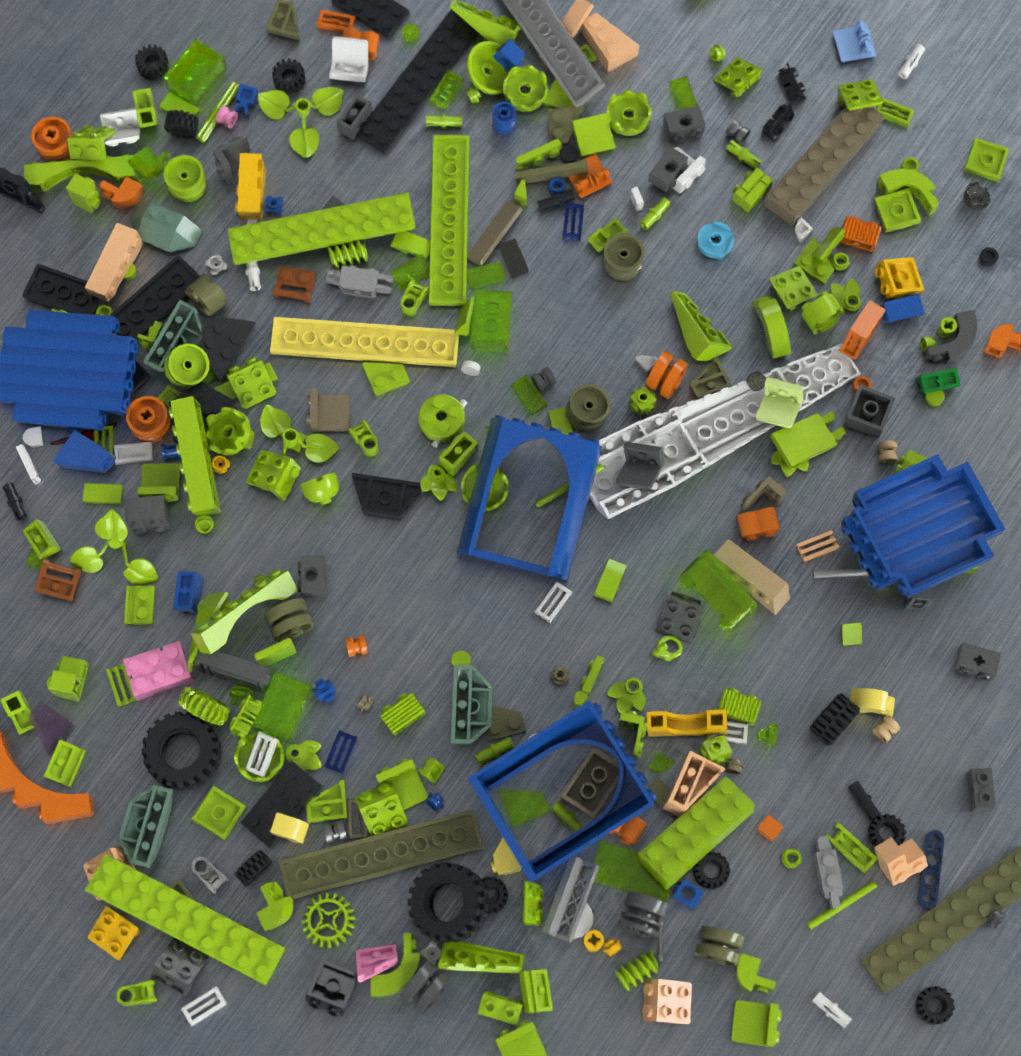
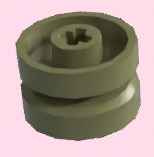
M621 233L612 236L606 242L603 252V268L610 277L619 281H627L635 278L641 272L644 259V246L641 241L634 235Z
M584 384L577 387L572 392L565 408L569 423L575 429L582 432H591L598 429L609 413L611 407L610 398L601 387L594 384Z
M297 598L283 602L265 613L264 616L267 624L273 627L271 634L274 641L281 642L287 638H297L314 627L312 617L309 614H305L308 608L304 599Z
M701 926L699 937L708 943H698L694 955L714 963L738 966L741 955L732 949L742 948L745 937L725 929Z

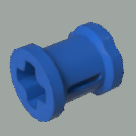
M161 444L163 461L174 457L181 459V455L177 453L176 444L166 446Z

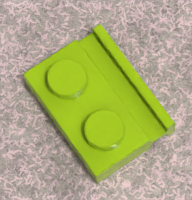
M127 585L125 625L154 624L155 586Z
M59 739L43 777L70 788L86 750Z
M547 969L519 972L525 1014L552 1011L553 1006Z

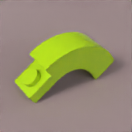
M894 169L879 175L876 184L883 195L910 189L911 194L919 199L929 216L936 212L939 206L938 199L935 195H932L936 186L925 175L910 169Z
M769 296L760 297L752 301L753 308L762 321L766 335L767 350L773 359L791 354L786 323L776 299H771Z
M412 932L403 933L404 954L400 966L392 973L371 977V997H386L400 992L417 973L421 955L420 953H413V950H416V937H412Z

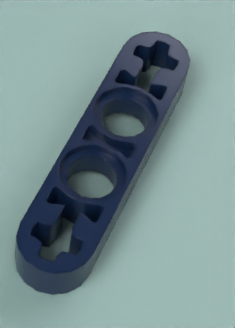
M938 830L930 831L924 840L923 853L925 854L926 861L929 854H934L938 860L935 865H931L927 861L928 866L920 874L918 903L925 909L934 907L938 901L944 849V836ZM934 835L939 839V842L935 844V849H939V852L928 850V848L933 847V841L930 838ZM926 874H932L935 877L933 885L925 882ZM923 887L927 889L934 888V891L929 892V898L933 901L929 902L928 905L923 900V897L927 896V890H923Z

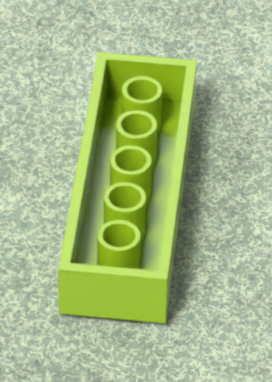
M193 396L170 401L169 413L175 422L172 429L174 436L178 438L176 450L182 458V462L179 464L181 473L185 474L186 481H183L185 492L189 494V499L187 500L188 509L197 517L200 515L211 516L220 514L221 508L200 403Z
M726 776L639 853V863L667 890L754 812L755 803Z

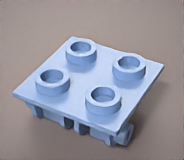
M862 20L858 21L855 27L833 31L841 63L876 56L868 26Z

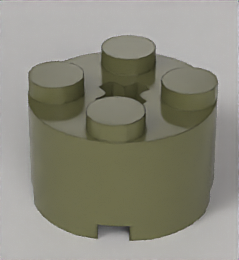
M204 273L191 283L184 293L188 299L196 303L195 308L201 315L204 313L207 317H211L228 301L225 300L227 297L216 282H210L208 279L211 277Z

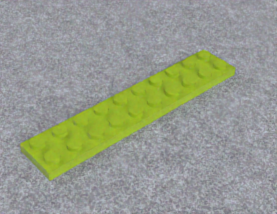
M433 135L429 306H463L466 304L469 135Z
M409 192L229 228L228 234L233 262L236 266L416 229Z
M107 854L104 855L85 889L90 894L264 985H267L285 950L284 947Z

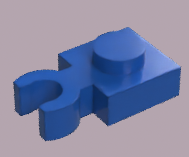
M240 84L235 99L236 103L239 104L235 106V112L239 113L240 110H245L244 117L249 115L248 106L254 107L259 92L258 88Z

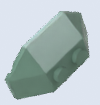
M153 202L137 203L130 216L132 227L134 230H137L143 242L169 253L189 247H196L203 234V230L184 215Z
M179 300L144 359L143 363L158 372H163L164 360L170 351L186 343L199 344L204 334L195 307Z
M454 665L451 744H472L491 728L493 687L474 666Z
M152 785L149 789L129 801L118 841L130 864L146 868L152 866L159 853L171 813L172 789Z

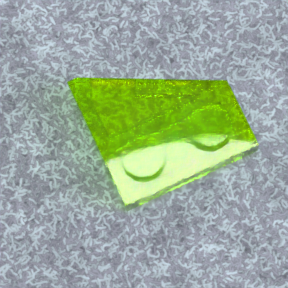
M499 791V795L514 827L551 811L543 792Z

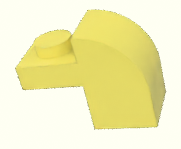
M870 688L851 689L850 700L860 708V713L874 712L884 717L886 715L893 717L895 698L889 696L888 692Z
M276 813L270 832L273 835L286 838L290 842L303 844L309 824L299 819Z

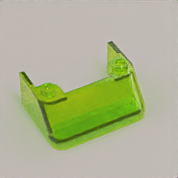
M708 549L703 551L680 575L678 582L686 588H695L720 616L719 625L725 632L728 631V639L753 620L758 609L756 602Z

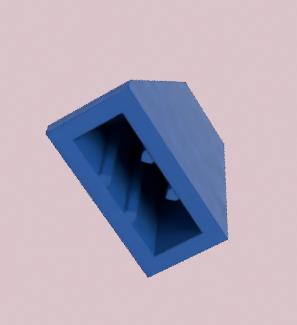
M74 430L53 462L61 468L106 473L107 470L113 467L116 457Z

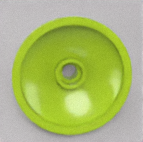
M484 41L478 43L470 50L466 62L467 72L472 83L479 90L490 95H498L503 93L504 80L510 70L507 72L492 57L501 45L492 41Z

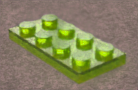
M600 841L594 864H597L599 869L594 882L627 892L642 893L667 903L671 887L666 890L639 863L640 852Z

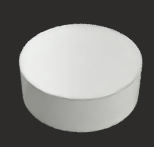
M467 360L462 363L461 371L466 375L477 376L481 367L478 363Z

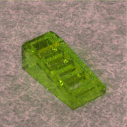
M448 69L431 96L430 101L446 109L464 83V78ZM449 79H452L453 81H455V82H456L455 85H454L453 83L449 82ZM447 84L448 86L452 87V90H449L444 86ZM443 90L449 93V95L446 96L442 94L441 91ZM437 96L444 98L445 102L438 100Z

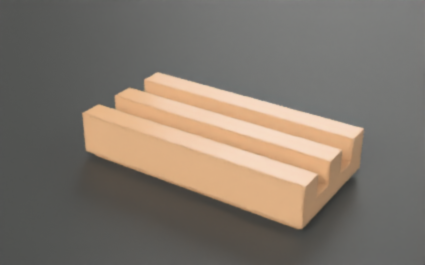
M832 530L796 545L804 563L840 548L836 543ZM829 537V539L826 541H823L806 549H802V547H805L807 545H810L812 543ZM831 543L833 545L819 552L805 556V553H808L815 549L821 548Z

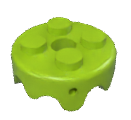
M531 65L513 67L503 84V94L506 102L511 103L515 110L521 112L538 109L544 103L548 94L546 74ZM527 86L530 88V92L524 94L520 88Z
M625 90L620 95L613 94L610 97L606 111L610 127L618 134L624 136H633L643 132L649 125L652 114V107H650L645 93H634L630 90ZM632 112L634 116L627 118L624 116V113Z
M438 394L431 396L421 405L418 413L419 427L428 439L449 443L457 434L462 433L466 421L465 411L462 404L456 398L450 395ZM439 413L447 415L443 421L438 420L436 416Z
M222 407L220 413L207 416L208 430L206 437L210 443L208 446L210 450L229 456L238 453L244 448L249 440L251 427L247 416L243 412L234 408ZM232 428V434L228 437V432Z
M479 464L470 467L461 481L462 496L468 505ZM499 467L492 483L485 511H492L500 507L509 494V481Z
M258 731L239 740L234 753V760L238 771L243 777L252 782L261 783L272 780L280 773L284 766L285 753L278 740L265 777L245 770L257 735L261 732ZM265 733L266 735H270L273 738H276L274 735ZM265 739L262 740L258 753H260Z

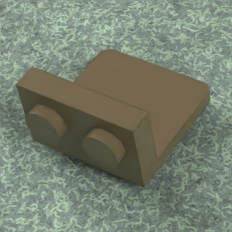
M310 388V395H307V406H310V413L306 414V422L310 424L311 431H348V428H350V397L348 395H320L318 388Z
M770 476L766 480L762 479L756 485V490L753 494L749 492L742 500L740 513L747 512L763 495L778 508L787 492L785 486L779 481L776 482Z

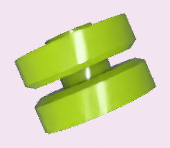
M180 155L171 159L164 168L163 176L169 194L175 200L190 203L198 200L205 193L207 180L202 164L196 158L190 155Z
M186 343L177 346L167 354L163 369L171 383L178 387H190L198 384L206 377L209 372L210 362L202 348L195 344Z

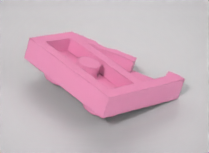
M396 944L356 950L358 982H363L397 965Z

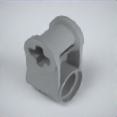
M197 857L193 860L191 865L193 872L212 893L216 894V890L224 882L229 881L206 858ZM202 861L206 862L207 867L205 871L198 872L196 869L197 864Z

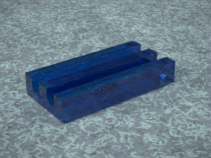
M566 203L563 239L570 238V240H574L576 238L581 240L584 204ZM569 208H573L571 233H567ZM579 208L578 234H575L576 210Z
M339 730L324 767L343 774L358 737ZM343 736L344 740L341 744L335 762L332 766L330 764L332 762L338 744L341 740V737ZM348 739L352 741L341 768H337Z

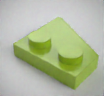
M813 237L796 259L793 266L797 267L800 265L807 276L824 286L835 269L828 258L824 263H821L812 256L820 245L817 239Z
M362 363L375 396L410 383L403 364Z
M340 780L338 784L330 789H326L319 796L313 797L306 805L308 823L348 819L344 780Z

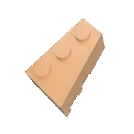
M597 12L588 16L581 25L580 32L607 72L638 57L639 45Z
M689 751L683 759L662 809L677 817L682 816L726 768Z

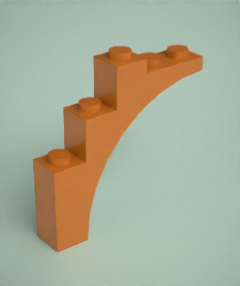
M0 731V793L15 791L12 793V800L20 809L41 806V808H38L39 818L46 824L94 816L92 796L89 793H57L44 789L25 777L13 762L7 749L5 735Z

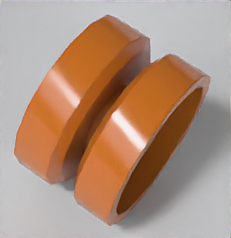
M52 116L38 121L32 129L31 138L42 160L46 162H60L70 159L67 138L73 135L67 122L59 117Z
M664 351L652 368L645 387L652 391L660 387V395L669 399L680 385L688 363L678 359L673 364L674 355Z
M142 396L130 404L126 414V421L134 437L139 441L157 443L169 434L171 418L161 400L153 396Z

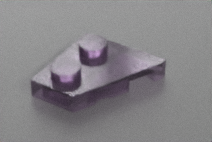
M41 700L28 715L46 753L49 755L57 746L59 739L63 738L73 724Z

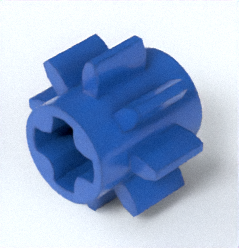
M323 678L314 682L316 688L312 690L320 702L325 700L328 703L335 699L333 694L337 691L329 679L324 682Z

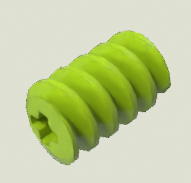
M357 240L356 246L349 242L348 248L345 244H342L341 250L337 245H335L334 251L328 247L331 264L336 269H339L340 263L346 266L347 261L351 265L354 264V260L360 264L361 258L368 262L364 240L363 244Z
M649 949L647 950L648 956L644 953L640 954L641 960L634 957L633 964L627 961L626 968L620 965V973L613 969L619 982L626 990L630 991V983L637 987V979L644 983V975L650 979L651 971L656 975L658 974L657 967L659 965Z

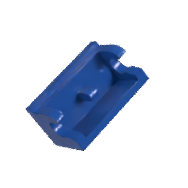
M920 294L884 302L880 305V307L886 309L883 314L885 323L925 314Z
M178 571L173 605L174 610L183 614L185 612H190L193 615L198 614L197 606L201 600L204 577L197 572Z

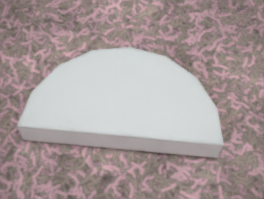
M587 903L573 939L583 937L593 925V913Z

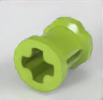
M945 317L941 320L937 328V335L941 339L952 337L953 332L957 328L955 319Z

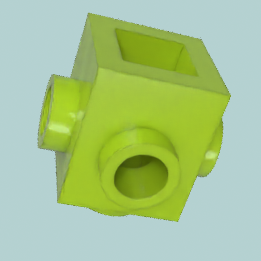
M645 386L641 389L636 388L630 394L629 407L640 418L645 414L648 415L655 409L656 395Z
M725 735L706 738L699 749L700 756L718 765H722L725 761L729 760L732 754Z

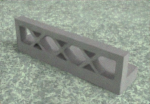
M577 856L569 858L543 927V932L572 943L599 869L597 864L583 861ZM585 866L592 868L589 876L583 878L582 873ZM583 886L584 891L582 895L576 897V889ZM576 905L577 910L575 914L569 916L568 911L570 907ZM566 924L570 927L567 936L560 934L563 926Z

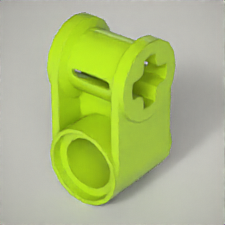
M413 279L409 282L400 301L401 313L404 316L412 317L417 313L422 302L427 297L429 287L419 285ZM407 304H412V305H413L412 307H409V308H408V307H405V305H407Z
M365 419L361 420V423L357 426L348 428L352 439L358 444L365 456L374 457L378 454L379 445L377 438L372 433ZM367 444H374L372 448H366Z
M155 980L121 987L116 993L117 1001L124 1006L157 1002L153 986ZM125 991H130L132 994L131 999L123 1002L122 994Z

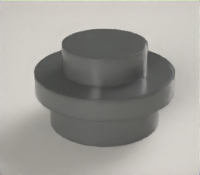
M1000 910L992 913L987 918L990 928L1001 927L1006 922L1004 919L1006 914Z

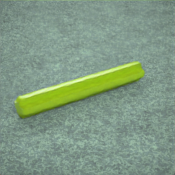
M231 82L196 134L198 141L202 143L206 141L218 123L216 122L218 111L223 106L228 107L238 93L239 84Z

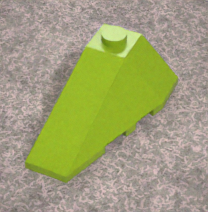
M453 0L450 4L452 10L488 41L502 45L511 39L515 43L521 29L516 20L501 15L500 18L496 17L488 10L477 11L475 6L458 0Z
M677 291L670 293L686 346L695 360L709 361L733 348L725 335L720 330L716 331L710 325L712 321L698 312L699 307L685 293Z
M228 592L207 594L204 600H200L197 606L198 614L194 630L198 624L208 621L213 613L221 611L226 607L225 605L229 602ZM193 638L188 657V672L190 673L196 666L194 663L200 651Z

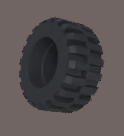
M181 711L175 712V715L172 716L166 714L164 715L165 719L161 721L157 719L154 722L155 726L153 728L149 727L147 730L148 736L147 738L144 737L142 742L144 748L141 749L142 756L144 757L143 763L150 775L169 789L174 788L177 791H182L185 788L187 790L194 789L193 786L196 785L200 787L204 784L203 781L206 778L210 779L213 776V770H217L219 765L217 761L221 758L219 751L221 746L217 735L208 722L194 716L190 712H186V714H183ZM179 734H190L197 739L200 746L197 759L186 768L175 769L170 767L163 757L166 744L170 739Z
M435 863L430 866L431 869L425 868L421 871L422 876H416L413 882L416 884L414 888L410 887L409 893L412 894L411 899H407V905L412 908L408 912L409 916L414 918L413 924L416 928H420L422 934L434 940L460 942L461 939H468L471 937L472 932L476 933L480 929L479 923H484L486 919L483 916L484 911L488 912L489 905H486V900H489V896L484 891L486 889L484 882L480 881L477 873L456 863ZM454 883L462 890L464 897L463 908L455 919L444 922L435 915L433 908L434 897L443 885Z

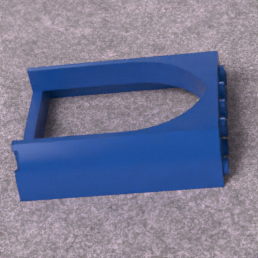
M495 415V418H491L456 552L568 581L602 450L599 441L589 438L588 440L582 439L580 434L569 432L568 435L562 434V430L550 427V430L543 429V425L532 422L531 425H527L524 420L513 418L512 421L500 415ZM543 438L559 451L565 461L569 475L568 498L550 568L476 549L492 483L498 467L505 457L518 446L531 440Z
M589 700L468 777V780L530 883L655 804L654 800L657 799L652 789H648L646 785L648 780L643 772H638L635 768L637 763L633 756L625 752L624 749L627 748L621 737H616L613 733L616 731L610 720H605L601 714L603 711L597 702L593 704ZM578 744L596 745L616 755L620 771L618 787L612 801L604 812L589 824L537 857L529 860L489 793L550 754L568 746Z

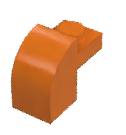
M128 177L124 179L119 188L105 181H102L99 186L102 195L106 199L111 200L114 208L119 210H127L134 207L145 193L142 184Z
M1000 325L991 333L983 352L1001 358L1007 346L1021 351V333L1012 332L1014 325Z

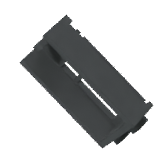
M217 650L212 654H205L199 651L194 663L200 673L205 674L207 672L210 676L213 674L216 678L258 692L262 691L263 694H266L267 690H271L274 683L273 676L268 667Z

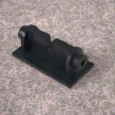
M787 62L788 68H781L778 71V76L784 86L789 83L791 84L785 88L790 100L796 102L800 99L801 95L806 99L804 94L806 88L802 81L798 82L796 77L799 74L796 68H791Z
M791 103L788 106L785 104L780 105L772 115L776 120L770 118L762 127L763 134H770L772 141H775L787 124L793 120L795 115Z

